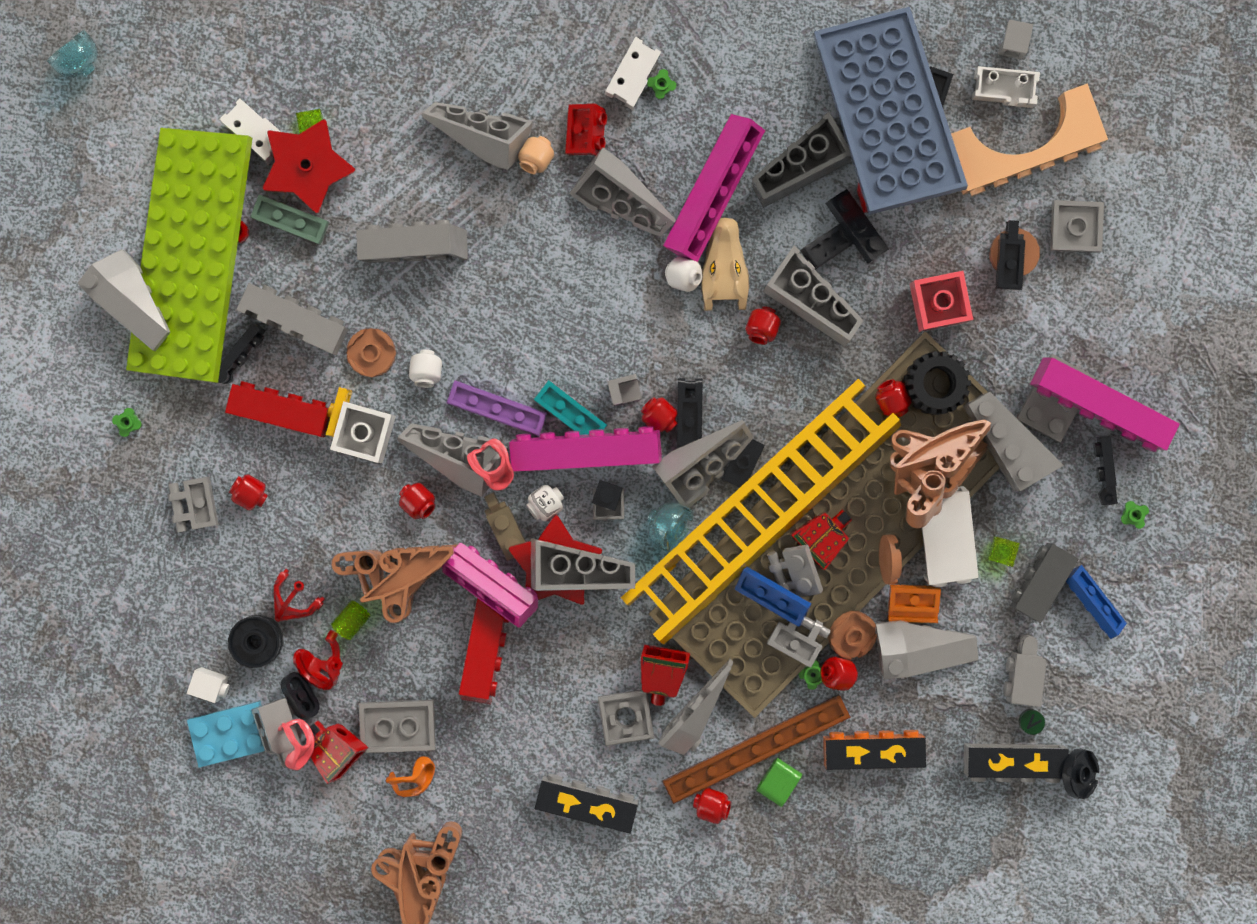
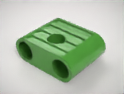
M776 758L762 778L756 791L782 807L801 779L802 773Z

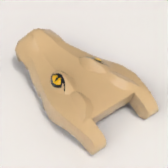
M720 218L709 240L702 268L701 281L704 311H712V300L738 299V309L746 310L749 273L739 241L738 223L731 218Z

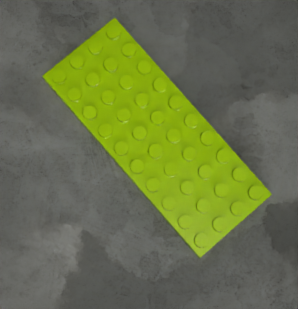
M160 128L140 268L143 272L141 275L145 284L152 291L150 295L156 307L160 308L171 333L159 348L153 351L131 332L126 365L127 371L218 383L252 137L248 135Z

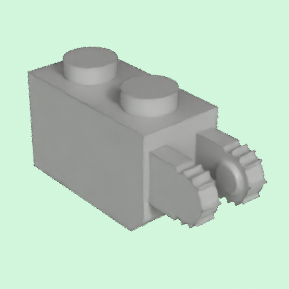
M1028 633L1021 635L1017 652L1012 651L1011 657L1007 658L1006 670L1009 672V678L1004 683L1003 694L1010 703L1041 707L1046 661L1043 657L1037 655V638L1028 635Z
M282 698L253 708L251 711L265 752L277 754L282 765L281 767L287 768L285 766L286 756L295 748L287 738L284 730L278 731V728L282 723L293 720L294 711L286 698ZM293 725L290 728L301 745L299 740L301 739L300 729L297 725Z

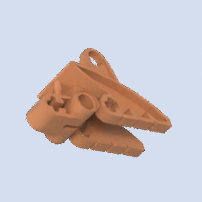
M985 419L969 422L949 429L933 438L908 430H900L893 434L891 443L896 452L890 457V466L896 472L894 494L898 495L909 492L912 495L907 503L906 521L911 527H925L933 516L941 512L943 498H949L957 491L958 486L963 483L967 475L987 451L988 444L982 442V439L990 430L991 422ZM900 437H905L909 439L910 444L902 446L896 440ZM897 458H903L898 464L894 462ZM945 483L949 484V489L945 487Z
M458 544L442 545L441 547L438 545L425 546L423 548L422 546L408 547L406 549L395 548L385 551L383 554L374 549L347 551L334 556L331 565L335 573L339 575L358 574L364 594L360 601L368 602L381 599L384 618L391 623H397L409 616L412 610L414 593L432 574L442 568L454 554V548ZM367 556L373 560L372 568L366 563ZM391 556L394 559H398V564L391 562ZM345 557V561H354V565L347 566L345 569V566L340 565V561L344 560ZM383 570L385 572L391 573L385 579ZM364 574H369L373 586L371 590ZM394 604L401 608V615L394 612Z
M453 821L446 822L440 829L435 842L417 840L415 834L411 833L403 845L402 851L395 848H386L381 851L378 858L372 864L371 871L373 876L393 890L400 907L402 924L430 923L446 881V872L455 857L462 837V828L458 823ZM448 831L453 832L450 843L445 842ZM419 847L432 848V851H421ZM386 853H391L394 855L395 858L385 857L383 855ZM377 864L387 873L386 875H381L377 872Z

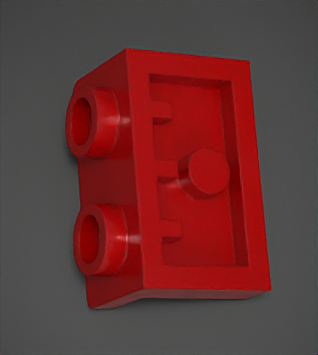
M595 103L568 105L565 154L570 156H596L602 148H605L604 131L607 123L605 108Z

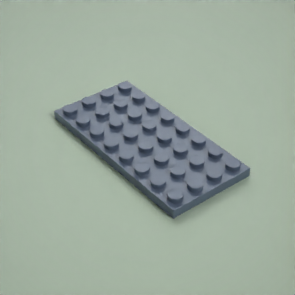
M910 6L814 31V39L843 133L849 146L851 159L868 214L871 215L966 190L968 184Z

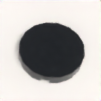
M1082 748L1074 749L1065 761L1063 784L1068 795L1073 798L1087 799L1097 787L1098 780L1095 777L1096 773H1099V764L1092 751Z

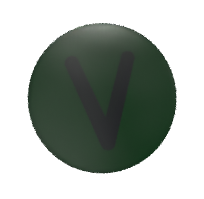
M1027 709L1019 716V726L1027 734H1039L1045 727V718L1037 710Z

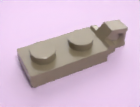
M490 493L484 497L489 509L485 510L486 518L508 561L514 558L509 551V547L524 543L526 540L510 507L507 506L505 501L499 503L495 493Z

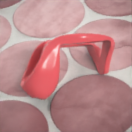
M490 439L480 449H476L467 455V461L472 470L482 477L491 489L503 490L512 482L514 471L509 461L508 452L498 439ZM491 446L499 454L501 463L497 469L487 472L480 466L476 456Z
M294 719L287 723H282L278 731L284 730L287 738L295 748L286 756L285 766L297 771L309 761L314 750L315 740L310 726L302 719ZM297 723L306 736V744L304 746L299 744L290 728Z

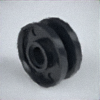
M251 615L238 621L231 629L228 637V649L232 658L240 665L248 668H260L274 661L281 653L284 644L283 632L279 624L272 618L264 615ZM253 635L260 637V647H254L251 644V637Z

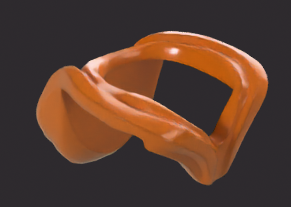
M421 756L413 766L412 776L396 777L394 772H390L385 781L392 785L394 792L398 796H418L428 788L435 773L434 762L429 757ZM402 782L416 783L418 787L400 791L398 784Z

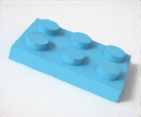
M261 701L187 720L199 768L265 751L251 709L261 706Z

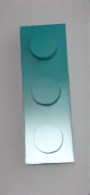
M549 380L534 398L537 403L571 429L579 431V435H587L590 430H604L607 427V424Z

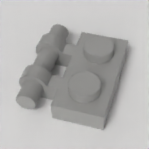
M210 477L183 481L185 491L182 492L179 490L178 483L168 484L170 494L167 495L169 502H172L174 513L172 521L176 524L177 533L187 531L185 521L189 520L191 521L192 530L219 525ZM182 499L187 500L189 513L184 514Z
M808 545L785 548L782 552L784 557L782 559L778 558L776 551L767 554L769 570L773 572L778 585L787 590L795 589L796 595L799 597L817 595L823 591ZM788 568L790 579L785 578L782 569Z
M805 617L801 625L810 630L808 635L805 636L795 630L797 627L795 624L789 622L788 625H785L778 621L767 644L811 668L823 645L815 641L817 635L827 638L831 630L824 627L823 623L819 620L813 621Z

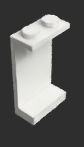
M964 486L958 487L951 497L943 498L941 512L933 516L925 527H922L927 569L924 579L933 587H943L948 582L955 581L964 584L971 582V579L979 578L969 491Z

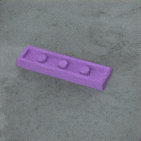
M455 380L447 400V404L540 436L548 414Z

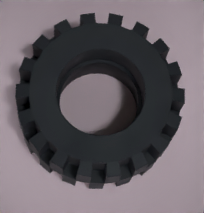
M945 351L930 352L914 360L913 364L906 370L908 372L903 380L905 381L908 395L912 399V406L915 409H920L924 414L931 415L946 414L956 410L958 406L965 402L964 398L970 392L968 391V387L971 386V380H968L970 373L969 370H965V363L958 361L956 355H949ZM931 369H940L949 378V391L942 398L930 396L924 388V377Z

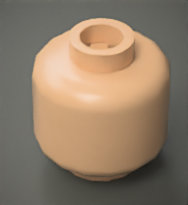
M542 136L528 138L518 153L521 168L530 174L544 172L554 157L551 142Z

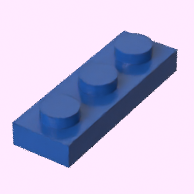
M1082 565L1074 568L1066 580L1069 588L1084 604L1085 609L1091 613L1110 639L1117 637L1126 626V621Z
M749 567L742 571L734 589L798 627L803 623L811 606L810 602Z

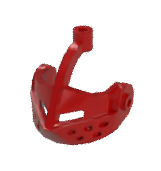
M288 569L280 572L274 584V611L277 622L311 616L317 610H320L325 601V598L322 596L321 598L317 597L307 609L299 610L289 607L297 593L304 590V584L301 581H296L294 583V590L283 602L281 587L289 577Z
M330 630L325 637V641L330 644L332 649V656L327 661L316 658L305 649H298L293 656V663L298 672L309 683L322 690H330L337 684L340 669L343 665L340 659L339 644L336 641L338 634L333 630ZM322 669L327 672L329 678L321 674L320 670Z

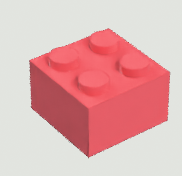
M964 271L914 280L909 284L919 332L967 323L973 320Z

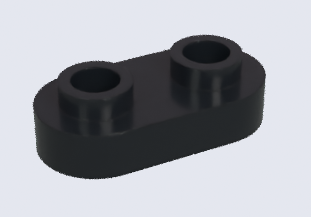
M292 672L283 677L281 680V690L295 715L302 720H308L316 716L320 705L307 680L298 672Z

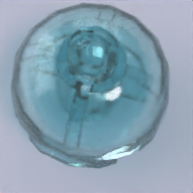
M82 30L73 37L74 40L72 39L65 43L47 60L56 72L67 78H74L80 74L85 78L96 69L93 64L98 56L97 46L91 36L85 30Z
M668 502L662 504L656 510L653 509L647 518L649 523L648 533L653 543L660 549L668 553L671 552L670 549L673 550L687 536L689 529L685 528L688 520L692 522L693 510L677 502Z

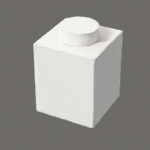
M202 667L194 670L187 694L216 703L225 698L230 685L227 684L229 676Z

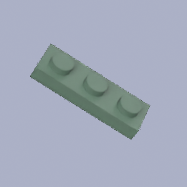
M262 195L258 196L250 216L254 220L321 245L330 223L327 220Z

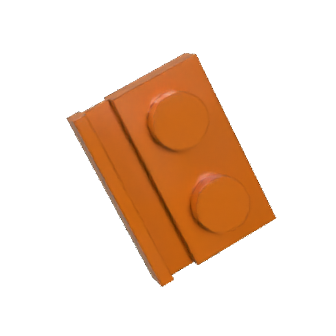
M890 584L888 621L901 620L918 623H938L940 587Z

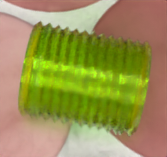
M350 600L347 606L337 615L336 619L332 621L331 627L340 636L350 641L364 626L365 622L369 620L371 615L359 603Z

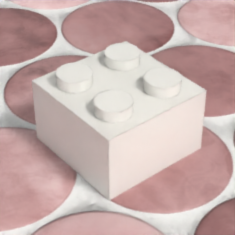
M343 401L330 450L376 463H383L396 416Z

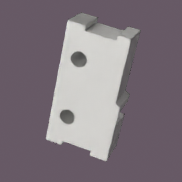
M637 37L634 38L605 91V95L610 98L614 96L621 100L631 110L648 82L647 77L661 53L657 49L654 51L642 44L643 41ZM621 81L623 85H619L617 82Z
M978 66L974 72L976 87L972 94V100L1000 102L1006 106L1033 108L1037 105L1038 96L1035 95L1040 72Z
M239 98L236 102L237 105L228 114L225 113L219 120L232 134L252 137L251 151L268 165L273 160V152L267 132L268 130H279L266 118L262 119Z

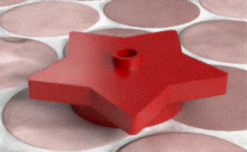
M325 119L300 134L272 130L267 132L275 162L263 185L264 191L295 193L308 207L318 214L329 186L356 172L352 165L332 150L328 125ZM309 160L310 167L307 169L302 168L301 162Z
M558 515L552 518L538 538V540L596 554L602 553V548L574 540ZM531 541L509 547L511 554L526 572L525 588H531ZM584 590L535 591L538 600L557 595L580 605L584 604Z

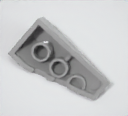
M434 102L422 113L424 119L485 162L507 170L518 160V153L526 142L533 122L512 114L503 113L502 117L488 115V110L480 109V112H467L463 106Z
M602 148L594 157L569 193L589 209L594 211L598 209L610 213L612 218L617 220L619 217L632 222L633 226L660 237L676 220L633 172L605 148Z
M122 249L91 264L78 281L79 286L97 304L150 349L156 351L171 332L160 308L156 307L150 295L152 293L150 287L145 284L141 274L143 272L140 266Z
M741 420L671 451L662 458L660 463L654 464L652 468L686 511L710 490L708 486L716 477L720 478L724 474L722 469L730 460H735L754 436L745 422Z
M412 423L398 436V442L459 487L481 497L490 488L484 479L472 470L467 461V455L476 449H480L485 442L490 440L489 438L478 436V439L464 437V433L460 432L451 435L442 433L439 428ZM491 446L476 456L480 466L487 472L497 469L501 463L499 454Z
M901 620L875 623L879 669L884 680L915 676L978 660L976 635L952 630L945 631L931 628V626L910 624Z
M731 659L717 671L664 728L658 744L682 755H685L689 749L693 752L702 742L700 737L733 665Z

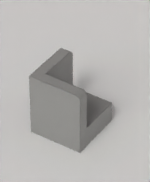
M1009 20L1004 40L999 45L998 55L1022 60L1028 52L1033 24Z
M636 374L607 381L613 406L642 398Z

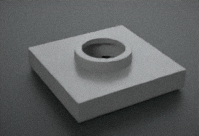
M640 689L598 696L605 746L654 739L646 692ZM629 707L634 711L635 719L631 724L623 725L618 721L617 713L621 708Z

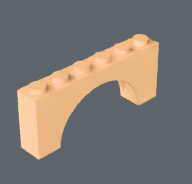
M1088 83L1068 90L1058 97L1060 104L1058 127L1048 143L1032 152L1011 155L991 150L977 139L971 127L951 133L968 184L967 189L961 191L962 195L970 193L971 196H975L985 192L984 187L992 184L994 188L1009 183L1008 179L1017 176L1018 179L1031 175V170L1040 167L1041 171L1055 166V161L1060 159L1068 162L1079 157V152L1086 150L1087 154L1102 149L1101 144L1107 141L1108 138Z

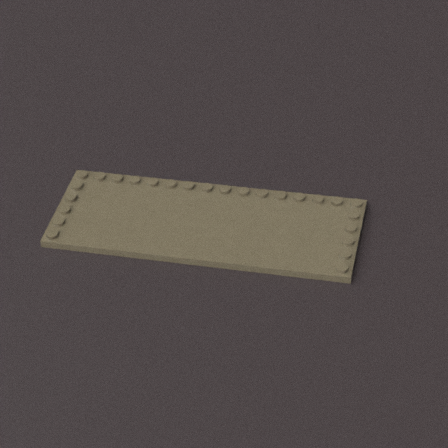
M926 331L923 332L863 393L855 404L879 426L889 416L883 414L875 399V394L878 391L877 387L890 379L901 381L905 385L903 380L908 372L906 370L913 364L914 360L930 352H942L945 350ZM931 369L924 377V388L930 396L942 398L949 391L950 381L944 371ZM968 375V380H971V386L968 387L969 395L964 398L965 402L958 406L956 410L940 415L924 414L920 409H915L912 406L913 403H911L908 407L909 411L905 415L898 417L901 427L894 433L900 430H908L933 438L949 429L972 422L963 405L983 393H987V391L971 375ZM848 411L837 420L859 443L870 434ZM830 428L820 437L841 460L852 451ZM893 434L749 566L752 570L776 583L774 574L770 572L768 567L769 559L767 554L776 551L779 559L784 558L782 552L785 548L800 546L790 535L791 532L822 512H825L832 519L841 510L845 511L852 519L842 529L849 537L848 541L825 570L821 569L814 561L823 591L817 595L801 597L811 603L806 617L813 621L819 620L828 629L831 628L834 621L842 614L849 611H860L886 585L882 579L879 565V544L883 535L893 534L897 537L899 542L895 544V547L900 549L902 567L924 546L922 528L911 527L906 521L907 503L912 495L909 492L898 495L894 494L896 472L890 466V457L896 452L891 443ZM900 437L896 440L902 446L910 444L909 439L905 437ZM813 446L803 455L805 460L822 477L833 468ZM988 447L963 483L958 486H964L969 491L970 498L1000 468ZM897 458L894 462L898 464L903 458ZM796 464L785 473L804 494L815 485ZM779 480L766 493L784 513L798 501ZM762 498L749 510L765 529L779 518ZM745 516L731 528L747 547L761 535ZM727 534L714 546L728 563L733 561L742 552L739 546ZM710 552L696 564L710 581L724 569ZM788 568L782 569L785 578L790 579ZM692 569L679 582L694 600L708 589ZM740 574L672 638L686 652L690 653V656L712 677L731 659L733 665L723 688L756 718L806 665L767 644L778 621L785 625H788L789 621L734 590L741 576ZM675 588L661 600L673 615L687 603ZM789 589L792 593L796 594L795 589ZM658 605L648 613L660 626L669 620ZM802 625L800 627L797 626L795 629L805 636L810 631ZM817 635L815 641L823 645L822 649L829 643V635L827 638Z

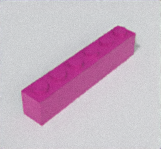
M731 114L663 245L677 256L696 262L699 261L765 132L752 119Z
M1053 357L1042 358L1030 385L1037 388L1036 392L1048 398L1053 396L1059 399L1058 404L1071 409L1073 406L1079 409L1081 416L1093 420V418L1100 420L1102 427L1112 431L1117 429L1122 432V437L1134 442L1137 439L1143 443V448L1152 452L1157 450L1167 451L1180 423Z
M648 426L639 427L636 432H629L628 428L613 429L614 433H604V430L598 429L590 430L587 435H579V431L564 432L565 436H555L554 432L541 433L540 437L531 438L530 434L516 435V439L509 442L511 466L515 472L660 463L662 460L660 430H653V427Z

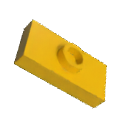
M339 387L335 403H331L328 410L330 421L326 435L334 437L343 401L350 403L352 390Z

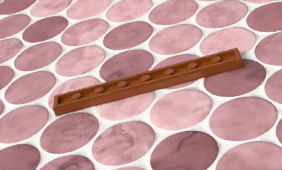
M838 694L662 780L674 804L851 717L841 696Z

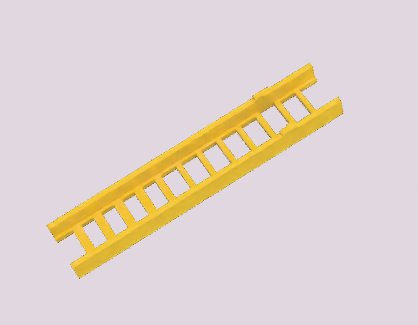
M859 379L635 584V589H629L621 597L625 604L630 606L646 592L666 614L669 620L653 633L662 644L668 642L702 609H705L746 567H749L901 427L900 419L894 413L877 426L853 402L866 387ZM844 408L870 433L861 443L834 418ZM826 425L852 450L842 460L816 435ZM807 442L833 467L824 477L798 452ZM789 459L815 484L805 494L779 469ZM772 474L798 500L785 513L760 487ZM754 491L779 516L767 529L741 504ZM735 508L761 533L748 547L723 521ZM717 525L742 550L730 563L705 538ZM699 542L724 567L711 581L686 555ZM681 559L708 587L696 600L669 573L677 567L676 564ZM662 576L687 601L674 615L650 589Z

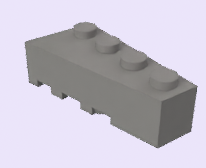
M435 220L434 225H426V222H412L411 226L403 227V224L392 223L388 224V228L381 229L379 225H367L365 230H356L357 260L366 263L400 262V258H403L404 261H422L423 256H426V259H436L439 261L447 260V255L459 258V260H468L467 230L450 224L449 220Z
M795 245L763 290L768 296L844 347L850 342L863 322L851 306L832 289L830 283L824 280L815 270V267L800 254Z
M248 283L236 309L237 311L254 317L265 324L278 328L287 334L337 356L349 330L343 326L344 321L332 315L329 319L320 316L322 311L310 305H308L307 309L298 306L300 301L286 295L283 299L276 296L277 290L263 285L261 289Z
M991 392L983 393L963 405L972 422L984 419L991 422L990 430L983 438V441L988 444L989 451L1013 491H1022L1064 466Z
M531 538V588L535 591L635 589V563Z

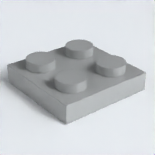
M1052 201L1050 251L1102 252L1104 202Z

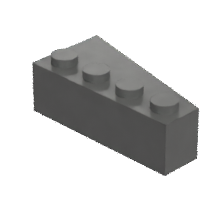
M830 112L826 113L817 124L811 126L802 137L788 146L786 151L778 158L776 157L752 178V188L763 208L851 163L849 146Z

